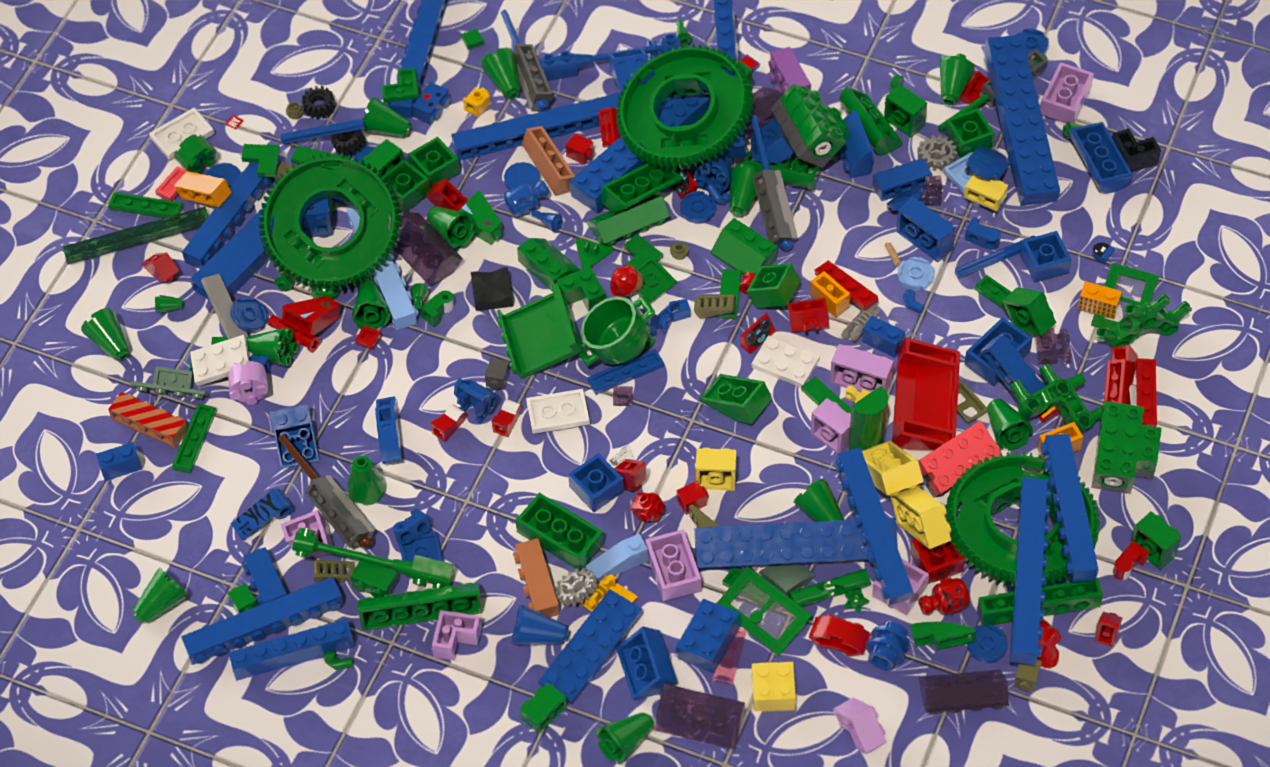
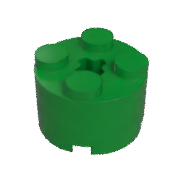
M194 134L180 143L179 146L181 148L179 152L175 151L174 158L186 171L202 174V170L207 167L211 168L216 164L217 151L201 134H199L200 136Z

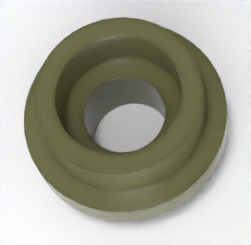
M291 102L287 105L286 114L289 118L296 119L303 115L304 109L300 103Z
M676 242L671 245L670 254L674 259L682 260L688 255V246L685 243Z

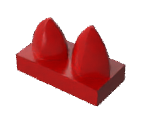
M616 108L598 110L602 146H610L621 137L616 123Z

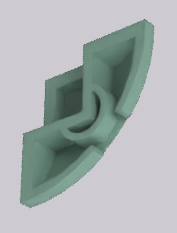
M774 564L759 571L763 578L772 585H775L785 595H788L789 592L798 586L802 588L816 577L807 568L796 564Z

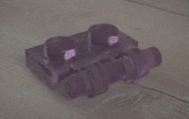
M1050 328L1042 336L1035 335L1038 364H1057L1058 357L1063 359L1064 364L1071 362L1070 357L1072 353L1068 344L1070 343V337L1066 329H1060L1059 334H1055L1054 328ZM1056 343L1061 344V348H1056Z

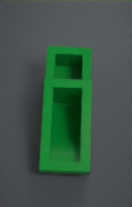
M937 621L910 624L915 648L935 643L936 649L941 650L977 642L975 629L965 625Z

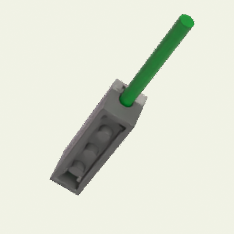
M1037 49L1027 54L1033 79L1044 72L1048 62L1047 56L1040 53ZM991 80L983 84L979 94L980 98L952 117L976 109L983 103H987L990 108L993 107L996 101ZM946 121L938 125L940 131L945 130Z

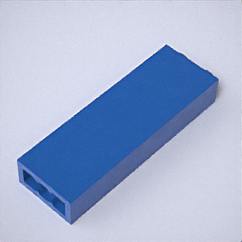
M260 211L190 278L192 289L210 301L201 280L204 277L220 274L231 298L269 260L270 255H266L267 249H264L262 246L264 243L261 242V237L263 236L259 234V231L262 230L258 226L259 223H262L259 221V217L263 216L260 214ZM271 216V231H268L269 234H272L274 232L273 216Z

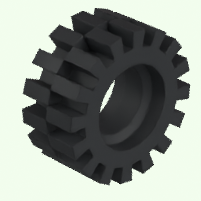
M315 86V89L311 87L309 92L306 90L305 95L303 94L302 96L304 112L312 119L315 116L316 120H320L321 116L322 119H325V115L329 117L334 112V95L332 91H329V88L326 87L324 90V86L320 88ZM318 100L325 101L323 104L320 105L312 104Z
M362 130L331 136L332 145L338 155H341V153L343 156L347 155V157L348 155L351 156L352 153L356 155V151H362L361 148H364V144H366V138Z

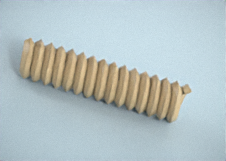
M886 242L884 246L895 266H899L901 261L898 254L894 250L892 243Z

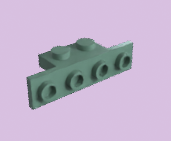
M156 366L153 384L131 381L130 384L136 387L137 391L147 392L148 389H152L157 394L166 395V391L173 392L174 396L179 397L190 394L192 395L191 398L203 399V396L209 397L210 395L206 391L192 389L194 374L193 371Z

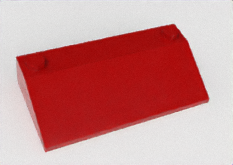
M907 337L898 349L892 442L898 447L908 450H935L956 436L960 351Z

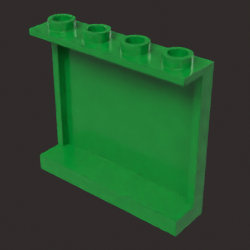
M558 283L551 285L553 293L505 315L500 310H497L499 317L497 318V323L503 330L501 337L504 343L507 344L505 350L507 356L512 361L510 368L521 379L583 352L565 291Z

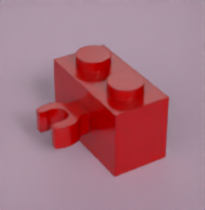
M825 298L788 303L792 332H807V330L811 329L818 330L829 327Z

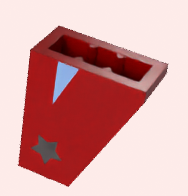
M327 296L286 304L282 307L281 322L311 338L339 319L341 304Z

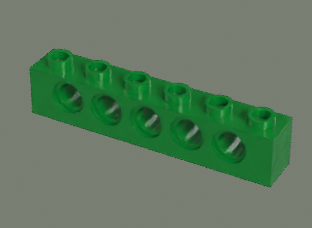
M1099 579L1041 587V591H1045L1044 604L1041 603L1040 609H1044V616L1101 607L1103 592ZM1014 591L979 597L977 611L981 626L1013 622Z

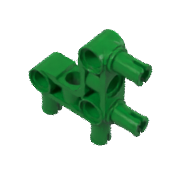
M1162 293L1152 303L1145 302L1138 306L1132 303L1125 306L1127 315L1110 329L1105 327L1098 328L1097 335L1100 339L1106 340L1112 347L1130 345L1140 334L1150 329L1155 330L1158 334L1169 336L1179 329L1178 325L1181 319L1191 312L1192 308L1188 302L1184 301L1173 311L1164 309L1165 306L1171 303V299H1169L1166 293Z
M1048 363L1039 369L1048 383L1046 387L1031 394L1025 389L1020 379L1010 385V388L1018 398L1019 413L1026 419L1035 417L1052 406L1058 408L1064 417L1066 425L1074 422L1081 434L1092 428L1095 422L1101 419L1103 406L1089 412L1074 390L1086 382L1085 377L1081 373L1070 379H1062L1056 375Z

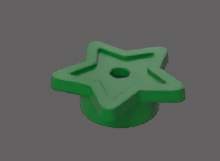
M859 589L858 591L845 593L847 602L844 608H853L856 612L860 613L862 606L869 604L870 601L864 598L862 590Z

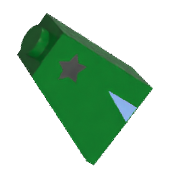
M478 190L459 211L468 213L474 218L476 226H473L474 236L492 245L503 234L502 222L482 192Z

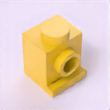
M475 87L467 97L463 98L464 111L478 118L491 104L490 94L485 88L478 89Z

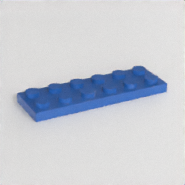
M609 589L539 679V685L544 687L549 682L566 696L569 704L573 705L643 614V609Z

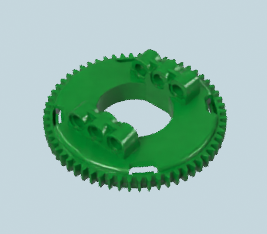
M687 44L685 48H681L679 45L676 50L672 47V51L668 52L665 49L664 54L659 52L657 57L652 55L653 59L651 61L646 59L647 63L645 65L641 64V69L635 68L636 74L631 73L632 79H627L628 85L624 84V90L620 91L622 96L618 97L619 102L616 103L618 107L616 109V123L623 142L633 155L635 154L637 158H641L642 162L646 161L648 165L652 163L654 167L659 164L660 169L664 165L667 170L671 166L674 170L677 169V166H680L681 170H683L684 165H687L688 169H690L691 164L697 167L698 162L704 165V160L706 159L708 162H711L712 156L717 159V153L723 155V149L729 150V144L735 145L733 139L739 140L737 134L743 135L742 129L747 128L745 123H749L748 117L752 116L750 111L753 110L751 104H754L752 99L754 97L753 89L745 70L741 67L740 63H737L736 59H733L731 55H727L725 51L715 50L714 47L709 49L707 45L703 48L701 44L697 48L694 44H692L691 48ZM724 66L731 73L734 71L735 76H730L726 71H724L721 68ZM654 69L655 75L645 85H640L639 82L643 81ZM711 94V102L706 114L692 125L669 127L658 119L659 108L666 97L677 98L684 95Z
M326 153V158L319 154L318 159H315L314 155H312V160L309 161L305 157V163L303 164L298 160L299 166L297 167L292 164L291 171L286 168L287 174L280 173L281 180L275 178L277 184L270 185L273 189L272 191L267 190L269 197L264 196V201L267 203H261L264 209L260 210V214L263 216L259 217V221L262 223L258 224L259 229H262L259 231L260 236H263L261 237V242L264 243L262 246L264 249H267L265 253L267 256L270 255V262L274 261V267H278L279 272L284 271V277L289 276L290 281L296 278L297 285L303 281V287L309 284L312 290L314 285H316L317 290L320 291L321 286H323L325 292H327L328 287L335 291V286H338L340 291H342V285L349 289L350 283L356 287V281L359 280L363 284L362 278L365 277L367 280H370V273L376 276L374 270L381 271L380 264L386 266L384 259L391 260L388 253H395L392 247H398L394 241H400V237L396 234H401L399 227H402V223L399 222L402 220V216L399 215L402 211L400 208H397L400 206V203L396 201L398 196L394 194L395 190L391 188V183H386V176L382 177L381 171L376 173V167L371 169L370 163L364 166L365 162L363 159L358 163L357 157L353 161L350 155H348L347 159H344L342 153L340 158H337L336 153L333 154V157H329V154ZM342 163V168L340 170H324L321 164L324 166H339ZM340 197L360 217L358 229L349 241L340 246L331 248L317 246L302 232L301 223L303 215L312 203L321 198ZM389 215H390V221H391V222H390V229H391L390 231L388 230V226H389L388 216H389ZM271 216H273L274 232L272 234H269L268 231H271Z
M1007 452L1006 456L1000 453L998 458L992 455L991 460L985 457L984 463L979 460L977 465L972 464L971 469L967 468L966 472L962 473L960 478H957L956 483L953 484L949 492L945 508L947 514L945 517L951 528V533H949L951 537L950 543L954 544V550L959 549L958 556L964 555V562L970 560L969 567L975 565V572L981 569L982 576L988 573L989 580L994 576L997 583L1002 579L1004 580V585L1010 581L1012 587H1014L1018 541L1002 534L994 525L991 514L999 513L1007 506L1009 507L1020 501L1023 477L1047 480V488H1049V472H1046L1044 467L1046 458L1041 459L1040 454L1037 457H1033L1032 453H1030V456H1025L1024 452L1022 455H1018L1017 452L1014 455H1010ZM1024 464V467L1038 470L1043 468L1044 471L1041 474L1023 471L1021 465ZM1081 482L1080 486L1095 548L1100 531V514L1098 513L1096 500H1093V494H1089L1090 488H1085V482ZM1050 489L1049 500H1046V505H1050L1049 514L1053 520V529L1044 534V539H1048L1047 551H1043V556H1047L1046 568H1042V573L1046 574L1045 586L1047 581L1053 585L1055 578L1059 582H1061L1062 576L1066 579L1068 578L1066 572L1067 558L1063 557L1062 545L1064 543L1063 540L1059 539L1060 524L1056 523L1055 520L1056 505L1053 506L1051 500L1052 489ZM961 502L962 505L960 509V515L959 517H956V514L958 513V506Z

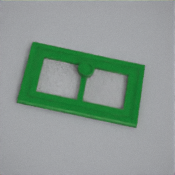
M1112 263L1104 286L1122 291L1115 319L1094 314L1091 326L1110 329L1127 315V312H1125L1127 304L1132 303L1138 306L1141 303L1151 302L1159 276Z
M749 566L743 570L716 603L739 612L741 627L778 656L783 653L812 617V614Z

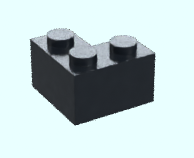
M1129 128L1112 133V139L1131 172L1159 164L1161 149L1154 137L1136 141Z

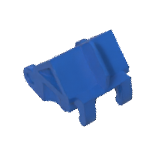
M461 378L456 381L454 386L457 404L461 405L459 408L466 412L471 406L475 407V414L477 415L475 421L482 423L487 415L492 413L499 395L490 391V388L484 387L473 380H463Z

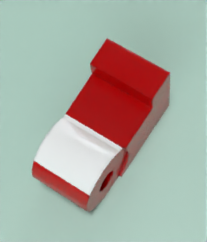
M506 399L501 410L492 420L493 432L509 438L520 416L522 404Z
M452 404L445 413L431 422L432 434L446 442L463 424L467 413Z
M1132 541L1116 559L1113 569L1114 577L1118 580L1128 579L1131 570L1137 564L1143 566L1147 562L1149 551Z

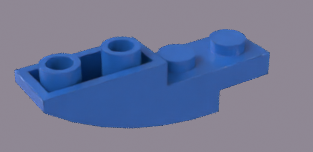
M395 396L377 399L375 414L382 463L402 461Z

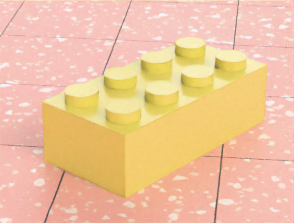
M887 441L862 451L875 487L887 496L897 495L901 490L913 489L918 484L923 483L918 460L893 442Z
M917 486L913 489L901 490L899 494L890 496L897 524L928 549L951 541L949 534L951 533V528L945 518L947 514L945 506L934 497L928 495L926 491L924 492Z

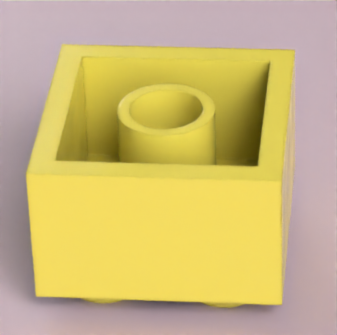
M697 448L696 481H698L701 487L704 486L706 490L735 491L736 450L728 448Z
M793 662L752 663L754 712L795 710L796 695Z

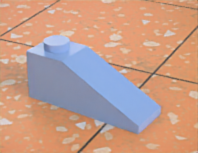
M637 534L622 540L587 564L586 569L587 571L591 570L597 582H599L607 575H616L648 562V549L641 535Z

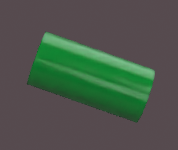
M850 87L844 88L840 94L839 102L848 114L857 110L869 143L880 155H885L898 149L903 144V141L868 94Z
M750 149L743 164L755 166V170L760 172V169L763 170L762 163L752 159ZM792 156L789 160H784L781 163L769 162L772 170H780L784 184L815 190L821 171L820 166L798 159L796 156Z
M879 386L851 406L848 450L861 447L863 451L884 443L888 394L882 386Z

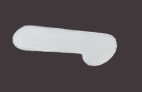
M1130 385L1131 405L1136 406V386Z

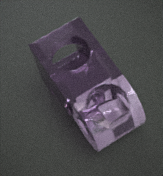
M941 175L925 176V186L923 187L924 204L926 206H941ZM931 197H937V200L930 201L928 199Z

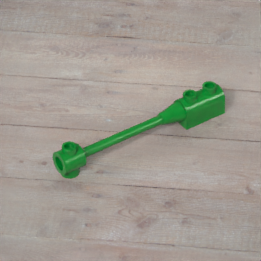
M300 527L299 531L295 534L292 550L296 551V556L307 558L308 554L312 555L315 551L319 550L389 567L413 579V584L424 586L426 582L433 584L432 588L434 589L450 585L454 564L418 555H415L413 562L399 559L391 560L320 543L314 530Z

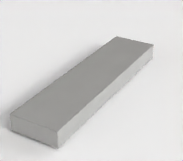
M220 274L202 278L203 287L228 340L241 335L248 338L247 332L239 329L231 318L230 310L233 302Z

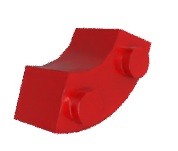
M826 614L825 616L815 618L808 637L821 648L835 649L850 657L864 654L866 643L871 633L865 630L864 626L860 623H852Z

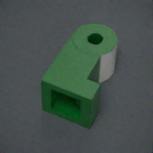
M445 290L432 297L420 308L421 317L435 328L440 324L439 318L444 313L453 310V294Z

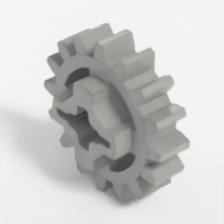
M932 135L931 139L925 137V141H920V146H918V159L923 158L928 167L932 166L933 170H936L937 167L943 170V166L946 167L950 163L955 162L957 146H953V140L948 142V137L942 139L941 135L938 138Z
M577 568L575 572L569 571L568 576L563 575V580L557 581L558 586L554 587V590L556 591L555 595L562 605L565 604L568 607L572 603L573 606H576L579 602L582 604L583 599H590L589 594L595 593L594 588L598 586L596 584L597 579L591 570L587 571L583 568L579 571Z

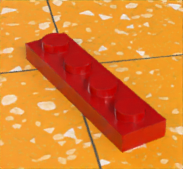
M829 260L814 269L816 276L825 271L850 293V301L862 310L866 311L879 302L878 296Z
M1136 358V406L1144 407L1142 425H1148L1149 427L1157 426L1156 359Z

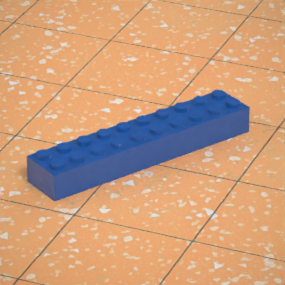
M1023 36L987 38L983 51L1020 205L1056 202L1060 193V187Z
M711 94L684 95L677 98L666 97L659 108L658 119L669 127L692 125L706 114L710 106ZM620 137L569 181L571 197L598 213L605 207L601 203L602 186L647 164V162H642L641 158H637L635 154L633 155Z
M887 518L897 545L896 518ZM854 520L694 528L697 568L868 559L867 551L869 550L867 545H863L860 533H862L861 528L856 526Z

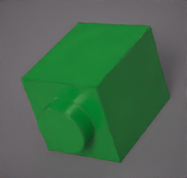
M245 583L227 592L229 601L237 614L258 606L256 599Z

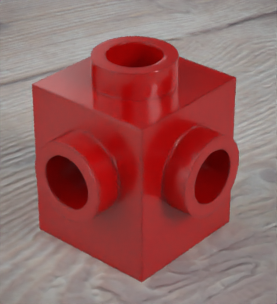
M638 492L630 509L638 520L658 522L665 505L656 493Z

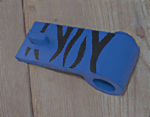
M271 489L263 498L231 522V525L240 538L245 541L273 517L277 519L288 517L292 513L293 507L280 489Z

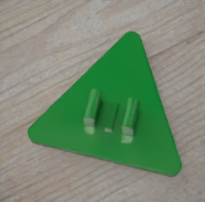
M579 238L575 239L582 269L590 266L592 268L614 252V247Z

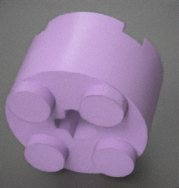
M246 361L247 364L244 365L236 363L228 371L230 398L246 402L248 405H255L258 400L264 398L268 393L265 367L254 361Z

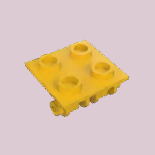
M610 574L601 580L594 589L595 593L590 594V599H585L581 605L592 612L609 589L632 603L638 596L616 583V577Z

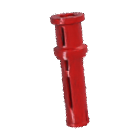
M272 315L268 319V325L275 329L291 328L295 342L298 345L305 346L308 351L314 352L319 347V337L312 336L310 338L281 322V319L276 315Z

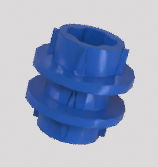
M888 620L882 626L873 628L871 632L872 638L866 643V649L869 653L868 661L884 670H890L894 665L904 662L905 652L910 648V641L907 638L908 630L901 624Z

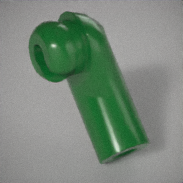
M332 650L324 653L325 663L334 670L353 667L351 657L339 659Z

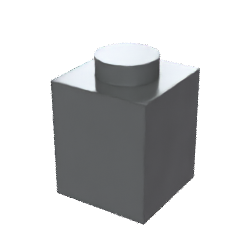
M490 358L485 374L486 387L494 390H505L510 374L509 361Z

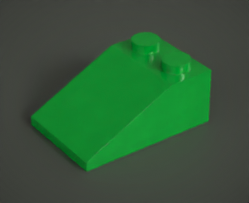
M720 374L700 397V402L737 422L752 424L772 400L765 381Z

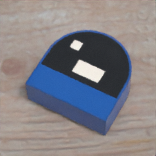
M1104 242L1096 243L1093 246L1092 255L1096 260L1105 264L1113 254L1115 247Z

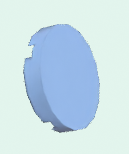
M911 257L909 260H904L900 263L897 278L899 283L905 288L919 291L926 289L932 284L935 270L928 260L921 257Z

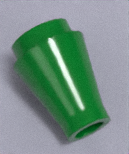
M165 295L155 297V312L160 311V313L182 309V298Z

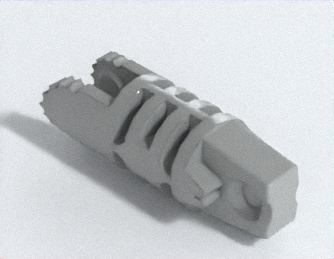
M874 304L866 311H860L844 329L841 337L857 341L861 337L863 328L871 316L877 317L880 310L877 304Z

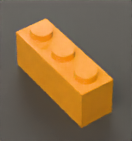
M188 171L174 185L181 199L219 207L232 193L225 179Z

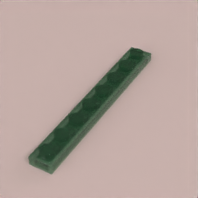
M205 206L63 246V251L69 265L200 228L209 216Z

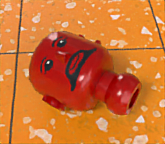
M948 577L940 580V583L932 588L931 596L924 595L918 600L923 614H930L937 609L942 615L950 614L952 616L969 606L970 595L964 581L959 578L952 579Z

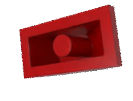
M447 179L434 183L426 195L435 206L459 211L468 201Z
M155 253L141 263L159 282H170L176 277L175 274L179 272V269L168 253Z
M625 459L614 468L623 477L624 490L635 491L646 480V464L643 461Z
M1103 611L1098 621L1094 641L1114 648L1123 617L1115 613Z

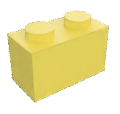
M973 173L965 186L964 198L998 211L1007 197L1008 185L1002 181H994L993 178H990V180L981 178Z

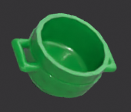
M615 296L606 298L596 304L586 314L581 325L580 334L583 340L581 342L583 352L578 353L584 364L590 366L599 359L603 363L614 365L626 363L636 358L646 345L649 334L647 321L655 315V310L644 296L639 297L633 303L625 297ZM641 305L646 311L644 314L639 309ZM588 348L592 355L588 356L585 349Z

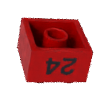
M917 539L911 540L910 554L917 567L929 573L928 584L963 572L964 556H958L959 549L954 550V544H951L950 541L928 549Z

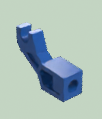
M687 299L669 302V305L651 320L650 330L652 336L656 335L657 328H661L662 332L666 333L667 323L670 320L676 322L691 317V309Z

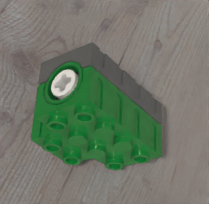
M793 83L781 96V99L771 107V111L774 113L798 159L824 167L846 143L851 133L848 130L847 123L841 118L840 111L835 107L830 108L825 105L821 100L822 96L819 92Z
M1104 402L1091 488L1131 494L1135 477L1153 479L1158 461L1162 428L1142 425L1144 407Z

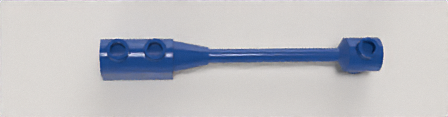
M667 34L665 38L660 39L659 44L639 48H643L646 53L659 51L661 54H664L665 49L668 52L672 51V47L675 50L678 49L680 40L679 36ZM563 51L561 55L557 56L545 54L543 58H539L547 81L576 77L577 69L594 62L609 60L608 53L592 55L574 54L569 51Z

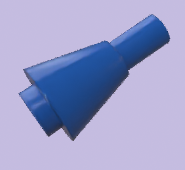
M535 209L531 212V216L540 219L553 231L561 228L563 224L561 214L542 213Z

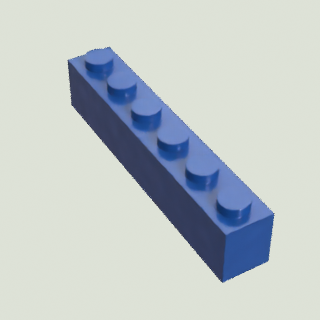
M343 619L228 652L235 679L238 681L322 657L329 650L336 653L354 648L355 646L348 620Z

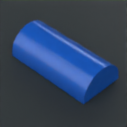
M1103 122L1070 129L1069 136L1101 192L1113 193L1130 183L1133 174Z

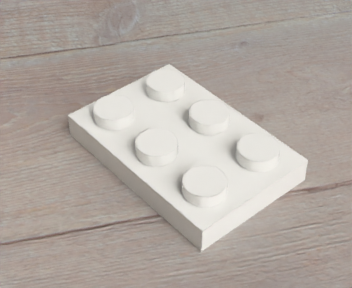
M192 108L150 132L149 136L168 159L174 157L175 151L179 152L181 148L179 146L180 143L187 137L194 134L200 136L199 134H201L206 139L214 134V130L195 108Z
M244 335L190 352L194 380L197 386L228 377V371L234 364L240 363V365L247 364L246 361H250L247 339Z
M768 335L752 362V368L801 388L809 380L820 360V356Z
M583 389L526 398L533 434L590 424Z

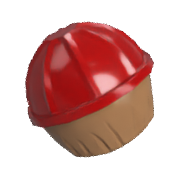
M631 265L618 267L611 275L610 290L614 296L627 297L631 293L640 290L643 285L642 274Z

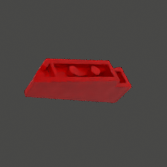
M1130 345L1112 347V360L1107 361L1104 402L1130 405L1129 387L1134 382L1136 358L1138 357Z

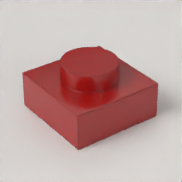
M364 325L355 339L356 344L373 350L382 336L381 331Z

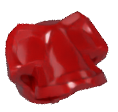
M1043 619L1039 626L1043 627L1042 639H1039L1038 642L1039 645H1042L1041 657H1037V660L1042 661L1041 667L1050 669L1059 662V651L1055 645L1062 637L1059 630L1053 628Z

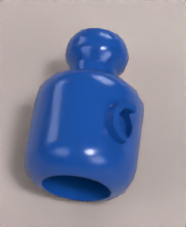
M538 181L533 187L529 183H521L506 191L504 200L511 214L514 217H520L522 215H530V211L539 207L538 198L547 197L550 191L544 181Z

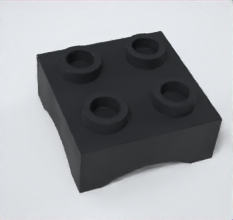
M508 267L492 272H471L476 311L513 306Z

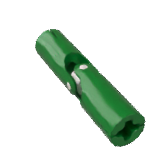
M864 568L789 592V598L801 607L870 586V578L867 570Z

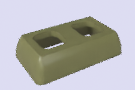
M959 381L958 394H961L966 400L957 405V413L967 424H970L987 412V407L963 381ZM969 407H973L977 411V414L971 418H968L963 413Z

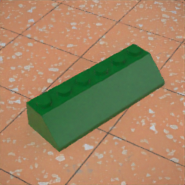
M465 583L464 585L445 586L438 589L428 588L418 592L407 591L403 594H387L383 597H366L358 600V613L362 631L438 620L440 610L470 615L483 614L478 583Z

